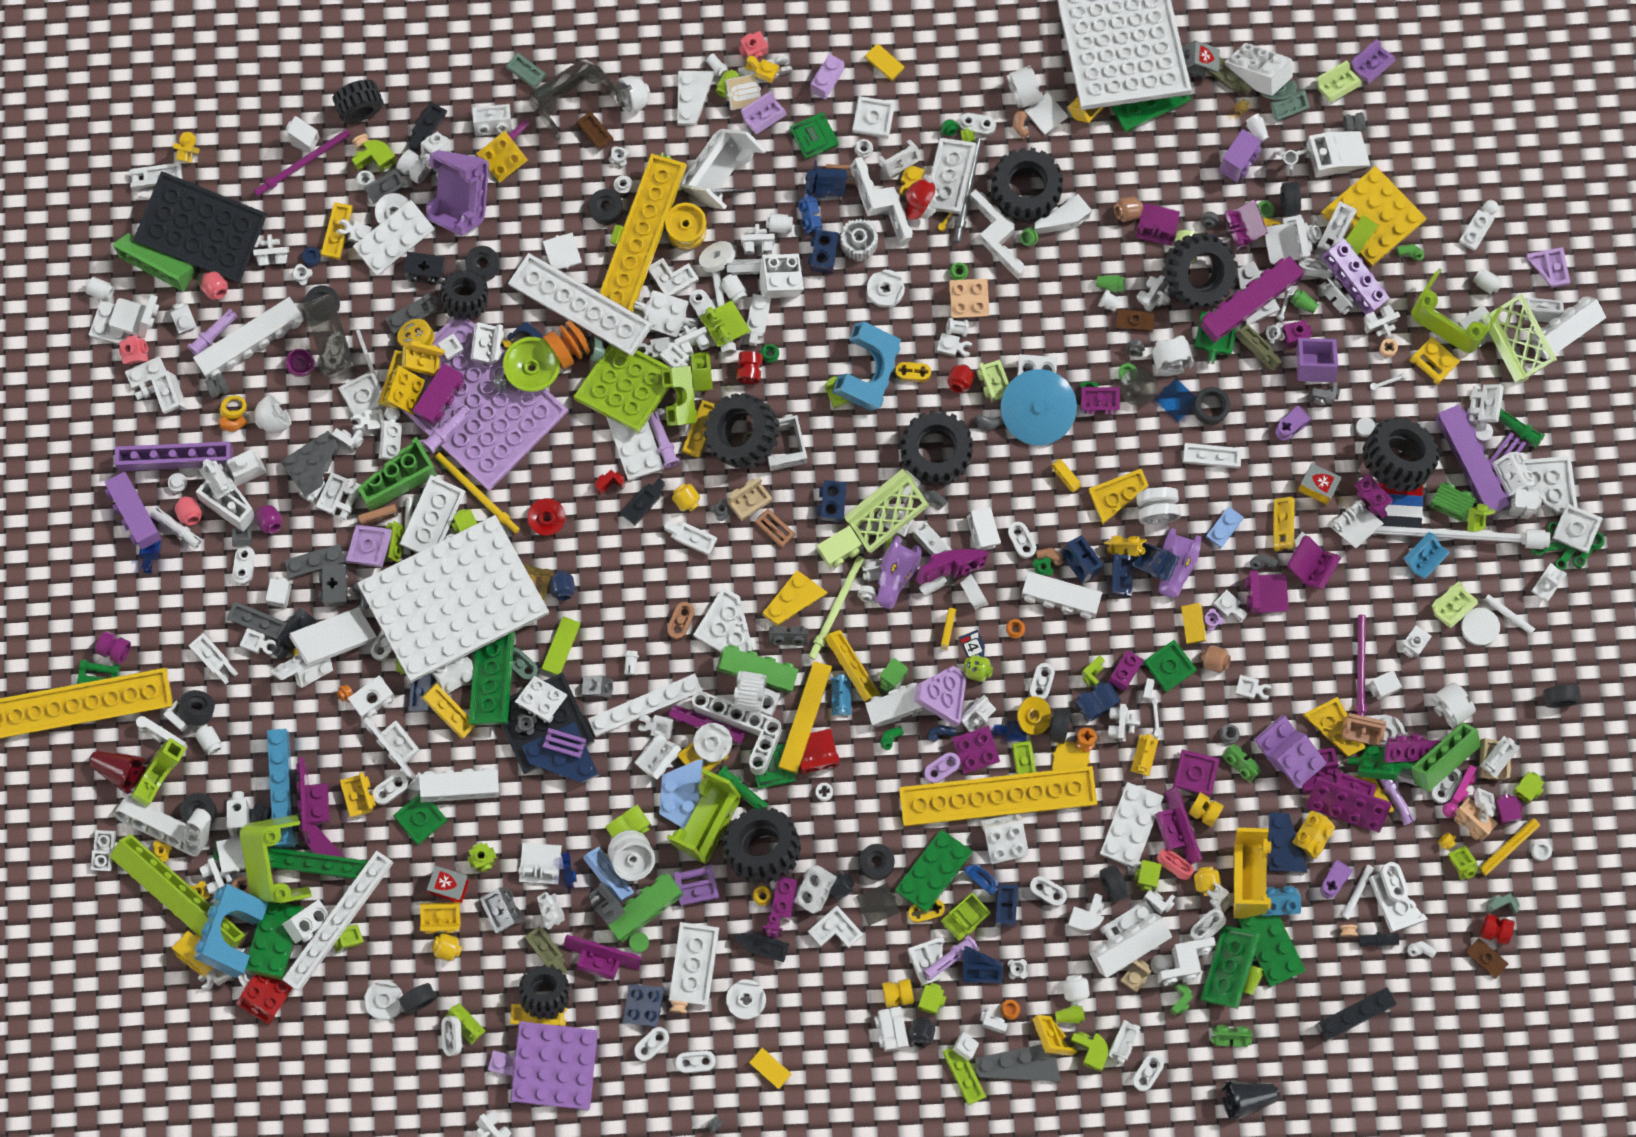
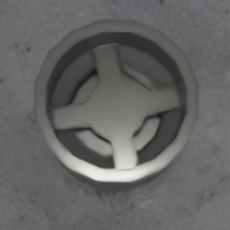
M1363 112L1356 113L1353 116L1350 114L1343 115L1345 132H1352L1354 130L1364 131L1366 129Z
M223 374L217 376L215 380L205 381L212 399L218 397L221 393L226 394L230 392Z

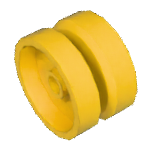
M680 203L669 210L665 220L666 235L669 242L681 250H691L700 246L705 240L707 233L706 218L701 208L691 203Z

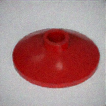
M544 498L532 504L528 511L527 519L529 526L534 532L543 536L556 534L562 529L565 524L566 513L558 501ZM545 516H549L551 518L548 522L544 521L543 519Z

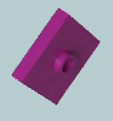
M1182 749L1173 787L1177 786L1178 789L1196 794L1201 792L1211 797L1220 759Z

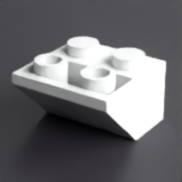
M799 254L762 255L760 270L762 298L798 297L804 287Z

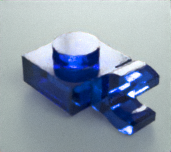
M161 540L143 550L140 548L138 556L140 559H143L141 569L144 570V573L152 574L153 560H159Z
M1007 721V726L996 724L993 727V735H1006V741H1026L1027 733L1021 729L1018 721Z

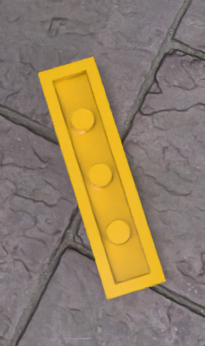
M838 630L825 636L824 638L828 642L829 647L833 650L863 701L866 702L872 697L879 696L880 692L842 631Z

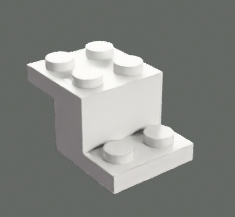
M1214 937L1175 944L1171 950L1175 969L1161 971L1157 976L1158 985L1164 984V987L1175 985V982L1183 980V983L1195 981L1201 973L1198 956L1209 954L1216 945Z

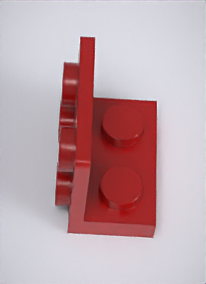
M831 729L810 734L800 763L802 775L840 766V759L836 752Z
M254 974L240 995L236 1005L270 1025L293 987L284 980Z

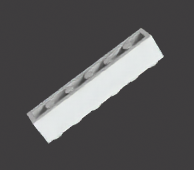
M288 297L193 358L206 379L214 380L226 369L234 368L238 364L237 362L250 358L256 350L266 348L270 344L269 342L275 338L283 337L291 328L299 327L304 319L291 298Z

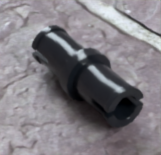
M1376 932V934L1368 935L1359 934V947L1377 946V948L1388 945L1399 946V933L1381 934V932Z

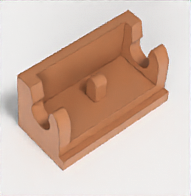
M1349 713L1343 721L1341 738L1379 747L1380 742L1384 739L1387 721Z

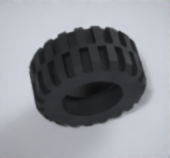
M1025 147L1019 148L1018 152L1016 150L1010 151L1009 156L1004 155L1000 162L996 164L991 182L992 198L994 202H997L996 206L1000 210H1004L1003 214L1009 217L1011 215L1015 221L1024 219L1023 222H1029L1030 219H1033L1035 222L1040 219V216L1047 217L1050 211L1057 207L1063 189V174L1060 173L1061 168L1059 164H1054L1055 159L1052 156L1047 157L1045 151L1037 152L1036 148L1031 147L1030 150H1026ZM1030 172L1041 178L1045 188L1040 195L1025 198L1013 192L1009 182L1018 173Z
M1198 233L1192 234V236H1184L1182 238L1183 241L1177 240L1174 243L1175 247L1169 248L1167 252L1169 254L1168 258H1164L1163 261L1166 264V267L1162 268V274L1166 275L1163 281L1165 285L1169 286L1167 289L1169 293L1174 295V298L1178 301L1195 307H1211L1214 303L1219 304L1222 302V297L1227 298L1229 296L1230 288L1234 289L1236 284L1233 283L1234 278H1238V272H1235V268H1238V262L1233 260L1236 256L1233 251H1230V246L1219 238ZM1206 253L1212 261V274L1206 284L1195 288L1188 279V268L1191 261L1197 255Z
M734 393L731 394V398L725 396L721 399V403L717 402L714 405L715 409L713 411H709L708 416L710 417L708 421L705 420L704 426L707 429L704 430V437L708 439L705 441L706 446L710 448V453L732 467L740 469L757 467V463H764L766 461L765 457L772 455L773 447H777L778 441H776V438L780 436V430L777 427L780 424L779 420L775 418L776 413L767 403L749 394ZM751 415L754 424L751 437L745 444L733 447L730 433L734 423L743 416Z
M930 410L927 415L923 412L919 414V418L916 419L914 417L910 421V425H907L904 429L900 444L902 464H905V470L911 472L916 479H921L922 484L927 485V482H930L932 486H938V483H942L943 486L948 485L949 481L955 482L958 480L959 476L963 475L970 465L973 452V438H971L969 428L965 427V422L962 419L958 421L957 416L953 413L949 416L946 415L947 411L941 410V413ZM930 434H942L953 442L954 454L945 462H930L919 453L921 439Z
M1401 417L1385 419L1377 424L1363 445L1362 458L1365 461L1364 465L1366 469H1369V474L1375 477L1378 483L1386 485V488H1394L1395 491L1405 490V492L1412 491L1413 489L1416 490L1426 483L1438 465L1439 449L1437 444L1434 443V437L1428 434L1429 431L1426 428L1423 429L1419 423H1413L1410 419L1405 418L1402 420ZM1391 448L1402 451L1411 461L1401 459Z
M760 807L759 810L753 808L748 813H741L738 819L735 818L731 822L732 826H728L726 830L727 835L723 839L724 852L731 869L743 881L749 882L751 880L752 884L759 885V882H762L763 885L770 884V881H780V877H786L790 874L789 870H793L796 867V861L801 856L800 838L792 820L785 813L778 812V809L775 808L770 810L767 807ZM773 836L779 839L776 847L765 855L752 856L746 853L750 843L759 837Z

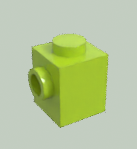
M463 509L455 513L451 526L454 533L458 534L476 525L477 522L471 509L467 511Z
M1528 771L1512 794L1528 805L1534 797L1538 799L1544 789L1541 787L1544 782L1538 774Z
M1142 860L1140 869L1136 868L1134 880H1137L1136 886H1139L1140 890L1147 892L1149 890H1156L1162 864Z
M934 983L925 985L918 1010L937 1015L939 1007L943 1008L946 996H943L944 990L941 989L940 985Z

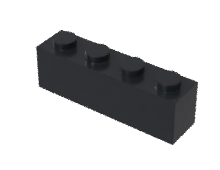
M1388 987L1318 1022L1315 1027L1325 1043L1395 1007L1397 1003Z

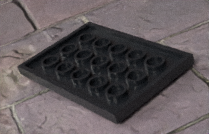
M161 171L133 241L209 272H217L222 277L240 284L268 214Z

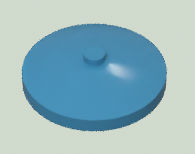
M1029 370L1016 376L1006 387L1001 399V415L1006 428L1014 437L1031 445H1046L1059 440L1070 430L1076 417L1077 402L1074 391L1063 377L1049 370Z

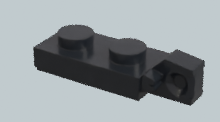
M430 102L412 129L410 136L412 140L409 144L411 150L417 152L421 142L435 133L447 114L446 109Z
M658 478L653 485L650 483L645 485L620 514L632 525L636 526L662 496L660 491L665 486V482Z
M298 608L278 636V647L273 652V655L284 660L288 654H291L296 647L289 637L290 633L312 625L315 618L302 608Z
M748 931L746 936L736 933L734 941L743 944L742 949L780 962L785 961L790 943Z

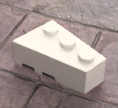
M220 464V468L235 490L217 499L205 481L197 489L196 494L201 503L244 532L253 522L254 512Z
M917 683L908 684L906 689L900 691L899 689L889 691L888 695L881 697V695L872 697L870 702L865 703L871 724L880 727L901 721V718L912 715V717L918 716V712L926 710V708L914 702Z

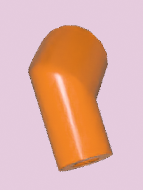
M243 416L235 421L227 420L226 417H221L218 420L220 428L228 432H236L248 424Z

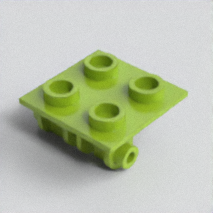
M732 300L715 309L708 307L705 310L706 313L699 316L718 347L751 332Z

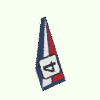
M978 629L958 637L967 658H970L972 655L984 657L985 645Z

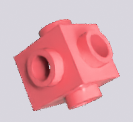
M758 31L754 34H747L740 40L739 51L743 58H748L751 55L760 60L769 53V46L761 31Z
M133 335L127 336L126 340L119 341V353L123 364L134 365L148 361V345L145 339Z

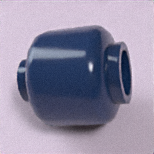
M565 571L556 572L549 580L551 595L557 598L558 601L569 600L576 592L573 576Z

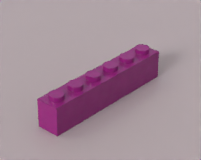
M1290 256L1285 260L1284 258L1278 260L1274 264V268L1271 270L1268 268L1263 271L1258 280H1251L1243 291H1236L1231 296V300L1221 302L1216 307V311L1213 313L1210 311L1202 317L1203 321L1200 327L1214 343L1302 278L1304 272Z

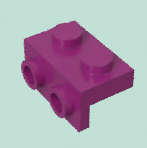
M1367 474L1354 485L1358 492L1356 496L1370 505L1368 509L1374 516L1378 514L1383 519L1388 514L1385 508L1393 500L1373 477Z

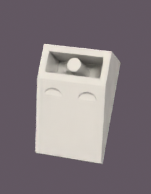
M1248 43L1243 44L1225 61V65L1252 88L1270 96H1273L1293 77L1291 58Z
M1361 131L1326 132L1312 135L1308 138L1307 148L1316 178L1370 167Z

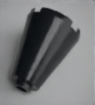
M1225 1081L1222 1085V1091H1225V1097H1222L1224 1110L1228 1118L1232 1117V1121L1239 1120L1277 1102V1098H1279V1089L1273 1083Z

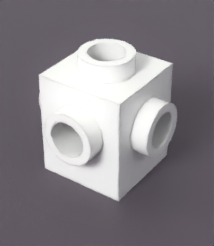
M436 132L421 142V154L430 155L437 150L451 152L450 140Z

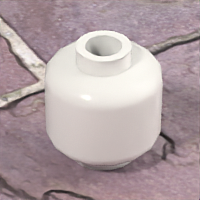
M1081 974L1066 977L1067 980L1063 982L1065 999L1072 1001L1073 1005L1084 1003V999L1090 996L1088 980L1082 977Z

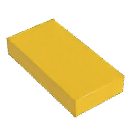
M878 43L865 55V59L890 81H893L905 68Z
M1195 603L1181 606L1186 643L1189 645L1207 641L1202 604Z
M954 608L948 609L941 649L948 650L956 612Z
M763 1048L749 1062L777 1089H780L792 1075Z

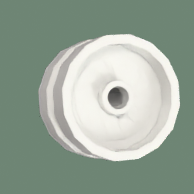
M1171 487L1152 488L1141 491L1136 495L1137 506L1142 508L1138 512L1141 524H1165L1180 519V506L1176 505L1179 500L1177 489Z
M626 830L618 833L608 846V856L615 873L622 879L637 881L645 878L655 865V855L649 841L638 831Z

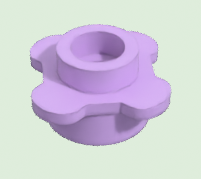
M1210 609L1206 615H1203L1204 624L1207 626L1208 631H1214L1217 625L1223 623V618L1219 616L1215 609Z

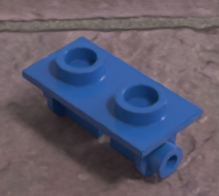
M806 194L799 201V211L802 214V228L805 230V236H808L812 231L816 234V229L821 230L822 223L820 216H814V214L819 213L817 199Z

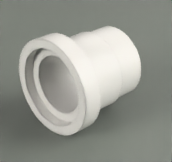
M1106 290L1098 306L1101 308L1105 307L1114 312L1121 299L1111 294L1109 290Z

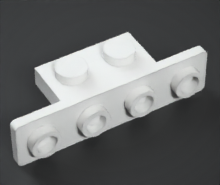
M299 654L291 660L279 664L271 670V673L280 680L295 674L297 685L302 688L333 671L330 658L307 667Z
M368 717L364 718V721L367 723L365 725L366 729L372 735L375 733L379 738L376 740L383 749L386 748L390 752L388 756L395 764L398 762L401 766L400 772L406 778L410 777L415 780L417 776L406 763L421 750L399 722L394 721L381 732Z

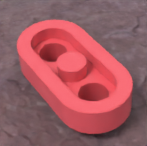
M1162 849L1157 856L1159 864H1162L1163 868L1172 872L1179 879L1188 880L1194 873L1193 866L1172 850Z

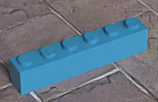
M287 728L267 730L272 819L294 815L290 733ZM295 826L280 828L281 839L274 847L279 849L296 848Z

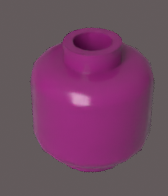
M267 505L258 508L254 520L261 531L273 534L282 527L283 517L273 505Z

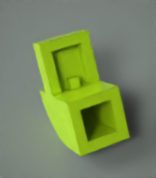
M379 140L364 142L365 151H359L352 158L353 165L357 171L373 161L381 172L397 163L396 157L388 145Z
M1083 1032L1074 1033L1070 1042L1088 1050L1082 1065L1101 1072L1108 1057V1047L1105 1040L1097 1033H1095L1092 1040L1089 1039V1035Z

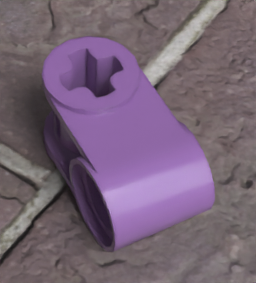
M1300 406L1295 407L1279 422L1275 432L1277 438L1282 441L1289 440L1297 432L1304 429L1312 419Z
M1336 860L1321 885V894L1325 898L1335 897L1342 885L1346 883L1353 869ZM1330 885L1333 886V889L1331 891L1328 890V886Z

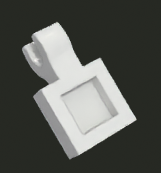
M1228 590L1213 604L1227 618L1232 614L1241 623L1246 618L1247 613L1238 607L1241 602Z
M1477 788L1473 795L1475 806L1480 809L1478 819L1481 822L1487 823V816L1493 817V811L1496 809L1494 794Z

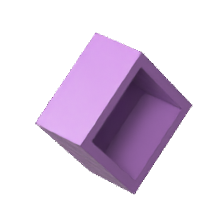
M1242 129L1222 158L1219 172L1238 183L1240 178L1244 179L1249 172L1251 164L1254 165L1259 157L1258 154L1262 149L1260 148L1262 140Z
M1298 338L1296 349L1298 381L1336 382L1338 371L1336 339Z

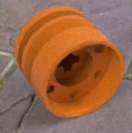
M570 320L565 322L567 330L564 326H559L560 336L551 331L542 337L558 357L562 370L574 364L571 355L574 354L581 360L583 357L580 350L586 356L591 353L583 333Z

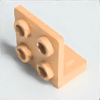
M987 279L949 281L952 318L989 316Z
M1468 797L1455 811L1456 816L1454 820L1460 826H1465L1474 839L1482 841L1498 823L1490 816H1487V823L1479 821L1480 809Z

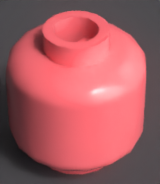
M210 272L203 275L200 281V288L208 298L213 300L221 299L227 293L228 283L219 273Z
M182 497L174 507L175 513L182 524L191 526L200 521L202 509L195 498Z

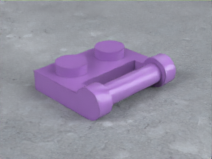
M712 864L690 871L673 872L676 883L685 894L679 899L680 906L719 898ZM708 875L709 877L708 880L684 885L681 880Z

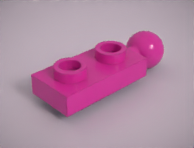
M1469 765L1466 768L1450 802L1443 806L1442 811L1446 817L1453 818L1456 816L1455 811L1458 809V803L1460 801L1464 802L1469 793L1466 791L1468 785H1473L1477 777L1474 774L1477 769L1476 767Z

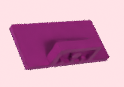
M299 757L300 763L296 764V771L300 782H297V791L300 794L298 811L302 818L299 819V831H301L302 837H305L307 843H310V824L330 823L328 783L309 785L308 767L304 757Z
M1339 772L1335 783L1317 778L1306 808L1380 833L1392 803L1374 797L1376 784Z

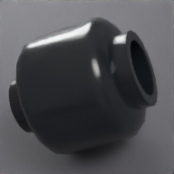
M842 871L834 874L837 878L830 888L828 895L830 898L834 897L839 901L850 895L855 885L851 876L847 872L843 873Z
M925 1017L913 1020L908 1032V1039L911 1044L917 1048H926L931 1045L935 1035V1025L930 1022V1019Z

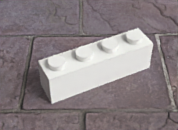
M1587 296L1581 298L1573 307L1564 310L1563 314L1559 317L1551 319L1549 324L1541 328L1555 355L1604 320L1606 316L1598 300ZM1533 334L1531 344L1538 346L1540 338L1538 335ZM1541 350L1540 357L1548 360L1550 357L1547 352Z
M1028 571L1021 598H1025L1024 600L1029 603L1039 602L1047 608L1053 609L1057 607L1062 612L1068 614L1074 612L1080 614L1083 618L1091 619V617H1096L1102 592Z
M487 767L482 768V771L464 769L462 772L445 770L442 773L436 774L433 771L423 772V774L419 775L420 801L436 802L499 797L498 770Z
M1156 913L1149 914L1143 921L1129 926L1127 931L1113 936L1109 942L1098 945L1090 955L1099 973L1107 978L1172 938V935L1163 917Z

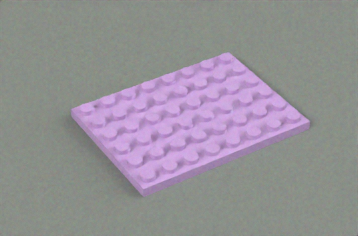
M453 317L435 335L433 345L438 346L437 343L452 334L455 335L464 351L449 361L445 355H442L440 357L439 369L445 363L462 373L465 381L461 391L456 392L454 402L450 407L447 406L443 419L440 423L437 422L435 426L420 419L415 414L412 415L401 408L399 409L430 436L435 428H440L465 404L470 409L469 411H472V414L447 436L448 439L445 443L442 442L439 446L484 488L490 491L569 411L546 389L538 392H525L509 383L506 390L498 392L493 387V381L497 374L504 373L503 359L506 352L502 350L500 359L492 365L470 360L475 324L470 319L462 321V319L456 320ZM410 371L425 380L420 395L421 398L434 376Z

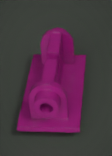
M771 914L768 917L767 926H763V934H767V937L778 938V935H783V928H779L780 918L777 914Z

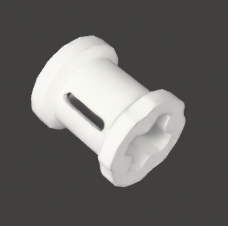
M948 318L946 334L956 333L966 337L969 327L968 320L957 321L953 320V318Z

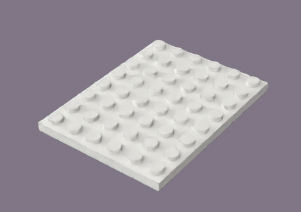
M1057 0L1081 110L1176 97L1192 93L1171 0Z
M496 515L358 582V587L410 683L549 614V610Z

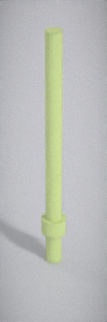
M857 556L819 635H816L813 641L814 646L808 656L809 658L815 660L821 647H824L826 643L824 637L828 635L864 561L863 557Z

